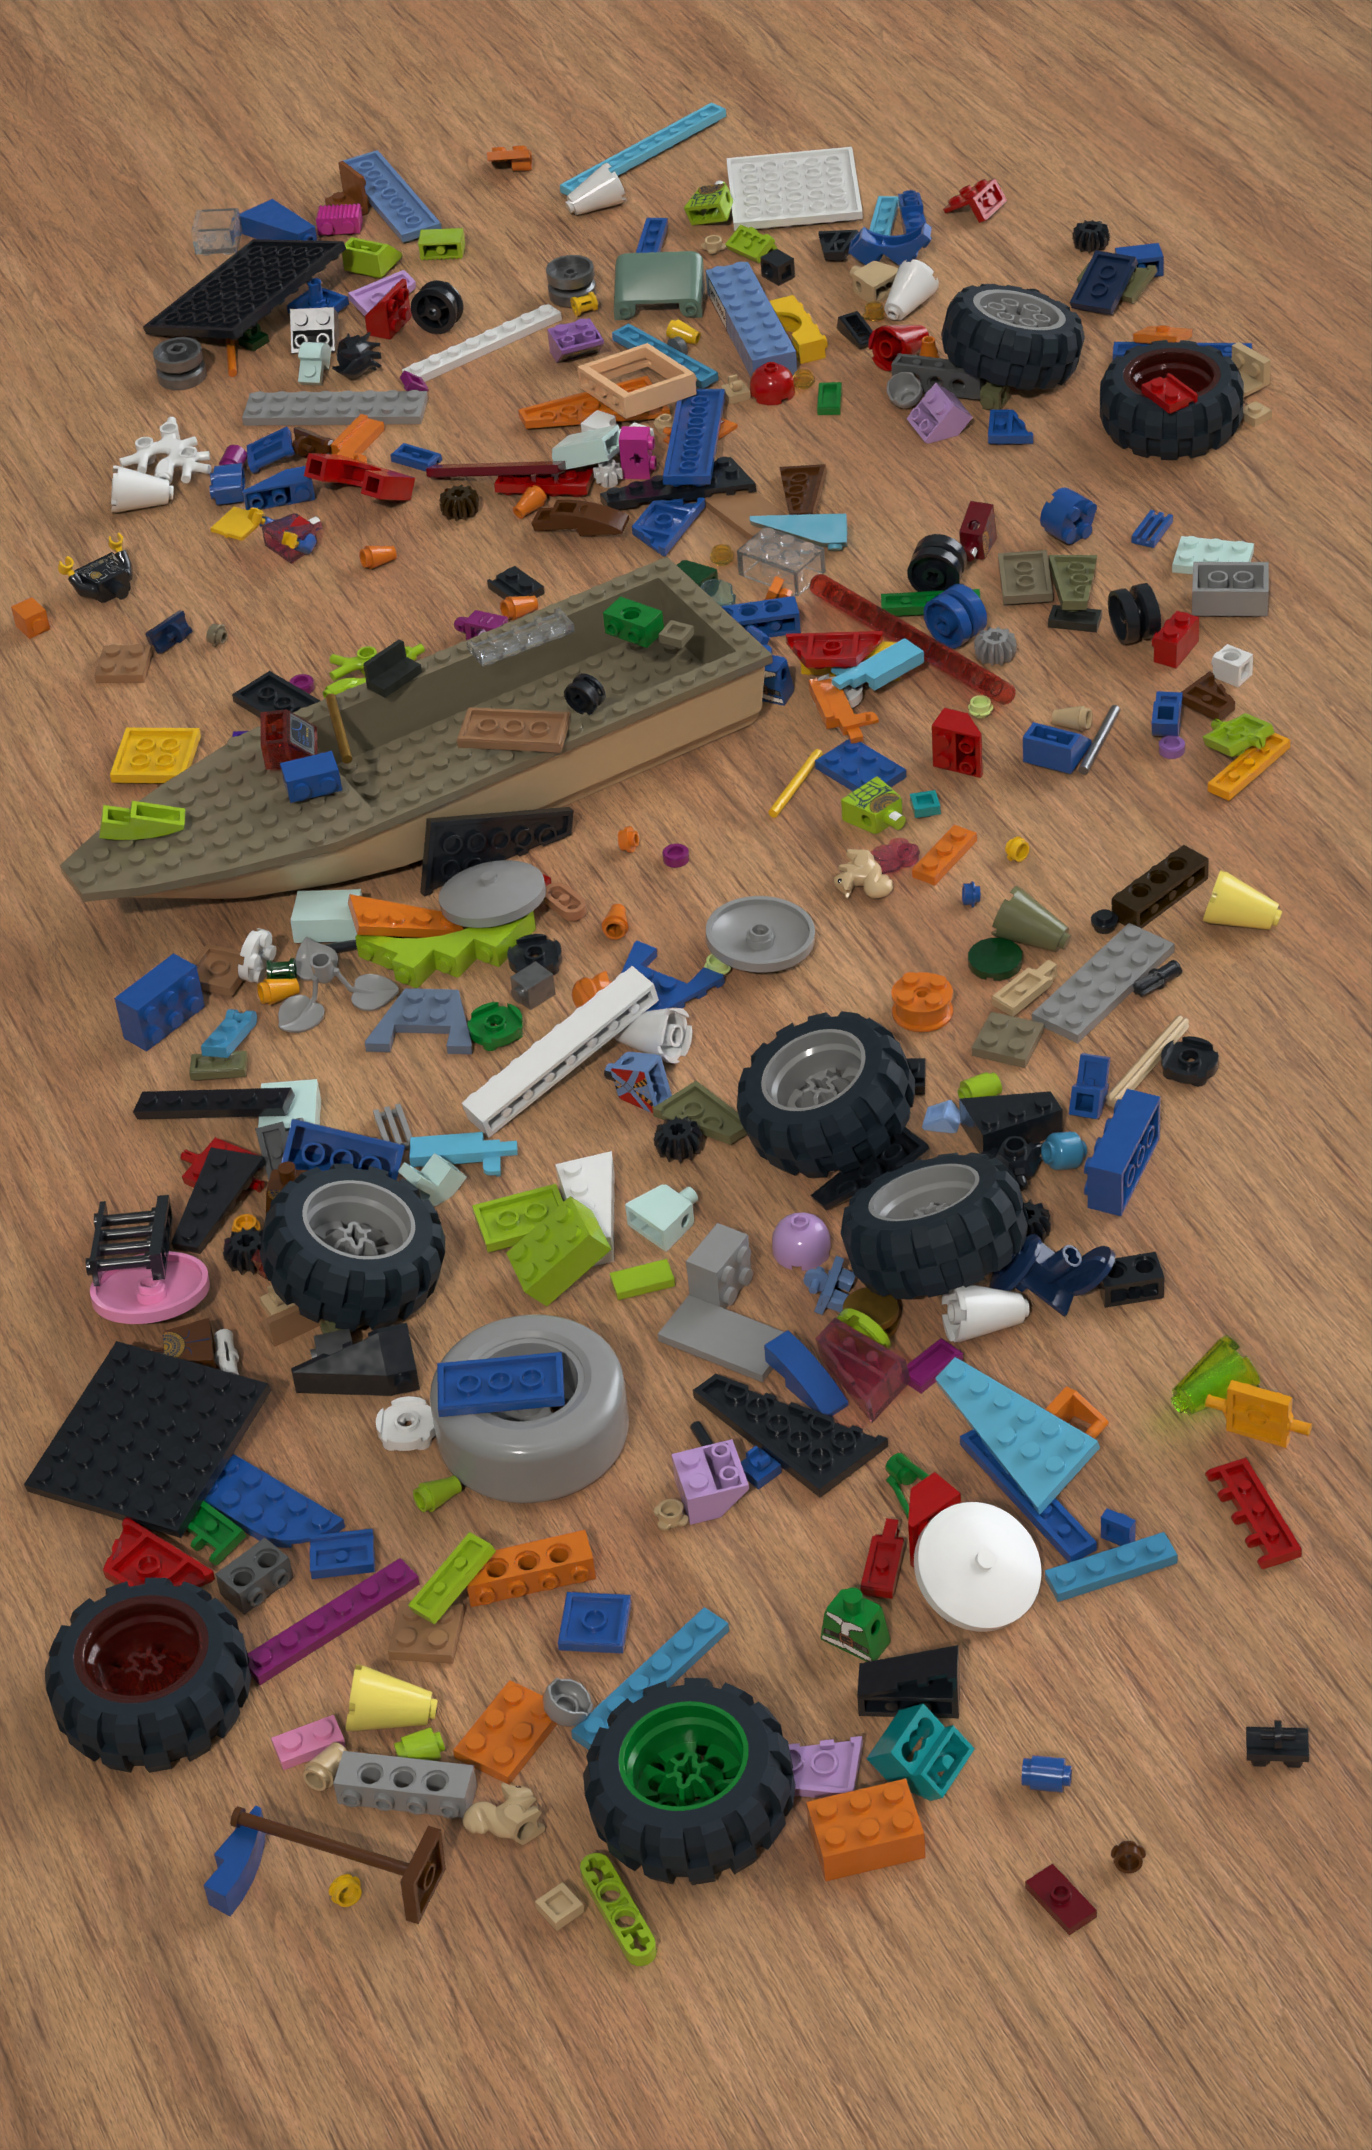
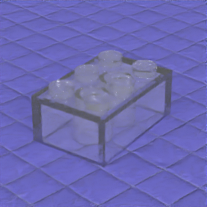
M766 526L737 550L739 575L771 586L775 576L784 579L782 588L791 590L792 595L797 597L826 572L825 551L823 547Z

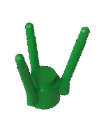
M897 1453L890 1457L886 1463L885 1470L890 1475L886 1482L893 1488L908 1519L909 1505L899 1484L910 1485L917 1477L923 1480L929 1475L917 1467L905 1454Z

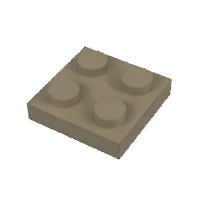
M991 1012L972 1046V1056L1026 1068L1044 1033V1023Z

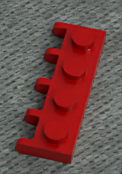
M1246 1457L1206 1471L1205 1476L1209 1482L1220 1480L1224 1489L1217 1493L1221 1502L1232 1500L1238 1511L1231 1516L1235 1525L1246 1523L1252 1533L1245 1538L1247 1547L1254 1548L1259 1546L1264 1553V1556L1257 1560L1261 1569H1267L1301 1557L1302 1548Z

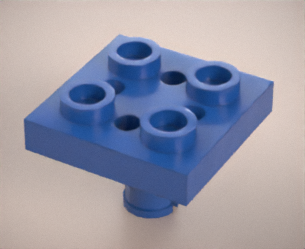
M313 278L307 282L309 290L287 305V310L290 313V309L334 307L337 312H340L349 305L348 296L323 288L321 280Z

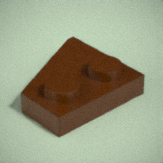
M1210 671L1182 691L1183 705L1211 719H1219L1221 721L1235 710L1234 699L1226 693V689L1222 684L1218 685L1215 682V675Z

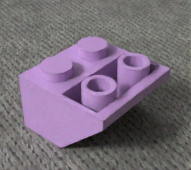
M935 383L927 391L919 404L911 411L907 420L924 442L929 444L958 436L973 417L952 392Z
M732 1439L672 1454L674 1479L690 1525L720 1518L749 1490V1484Z

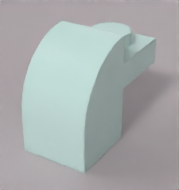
M303 342L301 344L298 354L300 359L298 382L300 385L322 386L323 371L329 370L331 347L327 343Z
M435 1153L421 1171L405 1162L398 1170L406 1178V1181L419 1189L421 1200H430L433 1206H437L452 1197L467 1178L453 1164Z

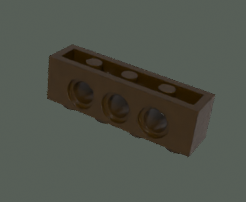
M1185 845L1171 852L1168 857L1157 865L1152 866L1149 871L1135 879L1130 885L1112 897V911L1117 914L1118 922L1124 926L1131 923L1139 928L1145 927L1208 879L1209 858Z

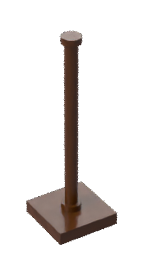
M239 1806L234 1809L231 1816L230 1824L233 1827L240 1828L244 1826L403 1876L400 1883L406 1921L419 1924L446 1870L441 1829L431 1826L427 1827L410 1863L246 1813L245 1808Z

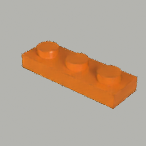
M953 825L912 868V877L935 886L977 842V833Z

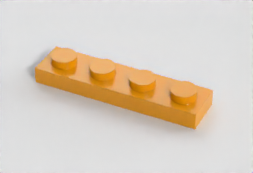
M1274 733L1266 738L1265 746L1261 747V749L1250 746L1243 754L1238 756L1208 782L1207 791L1230 801L1290 749L1291 740Z

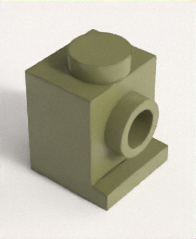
M987 380L986 385H983L980 390L982 409L1002 410L1010 399V386H1001L990 383Z

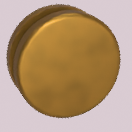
M864 1287L855 1290L845 1299L842 1310L852 1308L867 1315L884 1330L888 1338L892 1337L898 1330L899 1305L897 1299L891 1294L882 1297Z

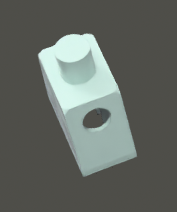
M660 1185L625 1204L627 1224L666 1252L693 1226V1204L698 1201V1196L691 1187H686L678 1193L668 1185Z

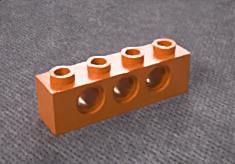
M586 1530L496 1550L466 1587L470 1606L488 1605L501 1600L518 1598L527 1594L548 1591L596 1579L593 1555Z

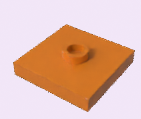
M1167 325L1148 326L1133 333V342L1151 344L1153 341L1162 340L1180 342V340H1188L1192 337V329L1175 328Z

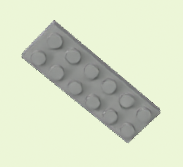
M1128 923L1032 1013V1021L1044 1023V1028L1078 1044L1134 991V982L1148 975L1151 969H1157L1174 953L1175 944Z

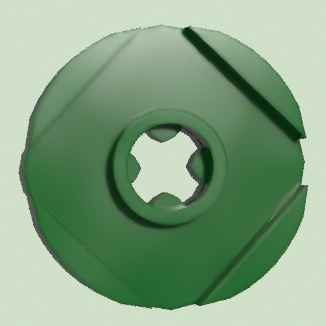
M490 1002L477 1007L471 1013V1019L467 1023L470 1038L475 1043L482 1045L486 1051H494L498 1047L521 1039L523 1037V1018L520 1010L514 1005L507 1003L508 1007L499 1006L498 1002Z

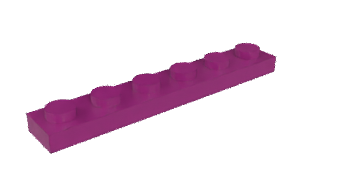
M401 1558L397 1559L249 1652L250 1662L248 1667L251 1676L259 1685H262L420 1585L419 1577Z

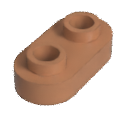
M552 883L546 886L544 903L562 918L569 921H578L586 915L585 899L566 884Z

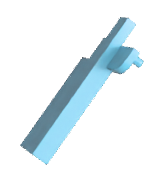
M904 638L861 662L858 666L845 669L832 667L831 672L836 675L832 679V685L841 690L848 685L856 688L867 682L869 687L875 691L924 663V651Z
M483 1132L410 1137L409 1159L412 1167L425 1166L434 1153L451 1164L483 1162V1171L486 1175L499 1177L501 1176V1156L518 1155L517 1141L500 1142V1139L484 1140Z

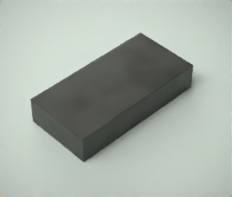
M1053 605L1048 618V627L1097 633L1102 619V610L1087 608V610L1069 612L1062 610L1060 605Z

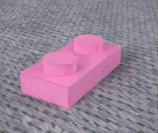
M334 1715L271 1738L283 1770L312 1760L333 1742L346 1747L344 1737Z

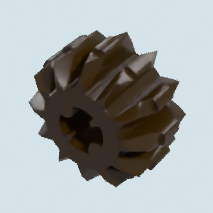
M461 484L456 487L453 485L452 488H446L440 494V511H442L443 516L447 517V520L455 519V521L463 519L466 521L467 517L472 518L475 513L479 512L478 494L471 486L464 487Z

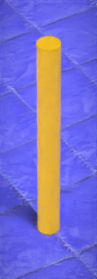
M814 749L769 809L768 814L771 817L776 818L814 768L815 760L823 756L820 749Z

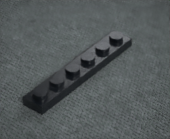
M291 1087L143 1091L133 1113L137 1120L286 1116L295 1094Z

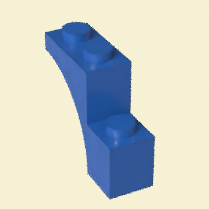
M924 222L916 230L897 236L881 235L863 227L850 241L848 253L864 265L872 261L879 262L884 254L900 266L905 260H907L906 262H911L912 259L915 260L918 251L922 247L926 248L932 239L930 237L932 227Z

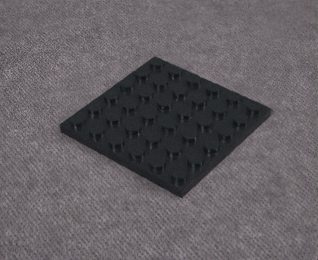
M116 1341L29 1475L24 1486L28 1492L122 1521L125 1518H129L142 1527L181 1538L272 1390L268 1383Z

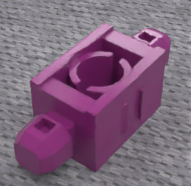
M475 610L469 617H458L454 621V628L459 632L465 633L466 640H469L483 632H488L508 623V617Z

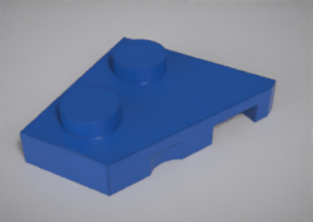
M990 410L988 444H1033V433L1026 430V424L1018 418V414L1014 410Z

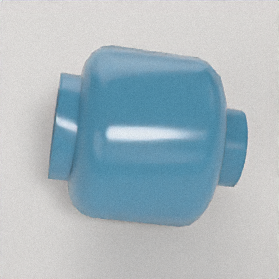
M1071 1131L1050 1134L1041 1147L1043 1161L1051 1169L1057 1171L1078 1168L1087 1154L1085 1142L1081 1140L1076 1132Z

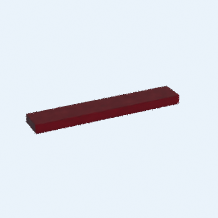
M565 461L435 464L426 468V475L430 478L559 474L566 469Z

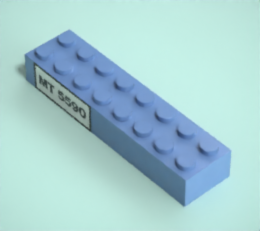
M736 262L733 265L716 266L713 269L705 270L707 293L750 377L755 369L767 362L781 364L787 367L792 375H797L796 350L748 262Z

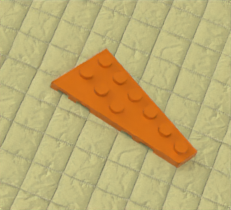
M643 376L617 383L616 385L629 393L652 385V382L648 376ZM583 392L518 409L525 428L529 429L580 425L596 410L616 416V422L656 419L661 414H670V409L667 405L626 419L589 393Z

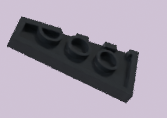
M210 1148L171 1244L174 1249L198 1254L202 1253L220 1228L222 1218L227 1212L230 1213L233 1210L238 1196L243 1190L249 1188L256 1171H261L266 1164L264 1156Z

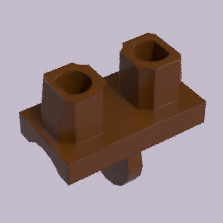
M301 427L294 428L295 440H293L292 446L296 454L308 456V453H332L331 444L334 442L332 439L325 438Z

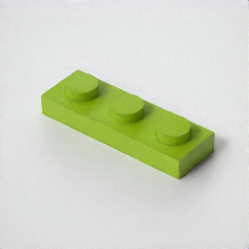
M469 1532L408 1604L409 1608L415 1614L435 1625L496 1552L494 1547L489 1542Z

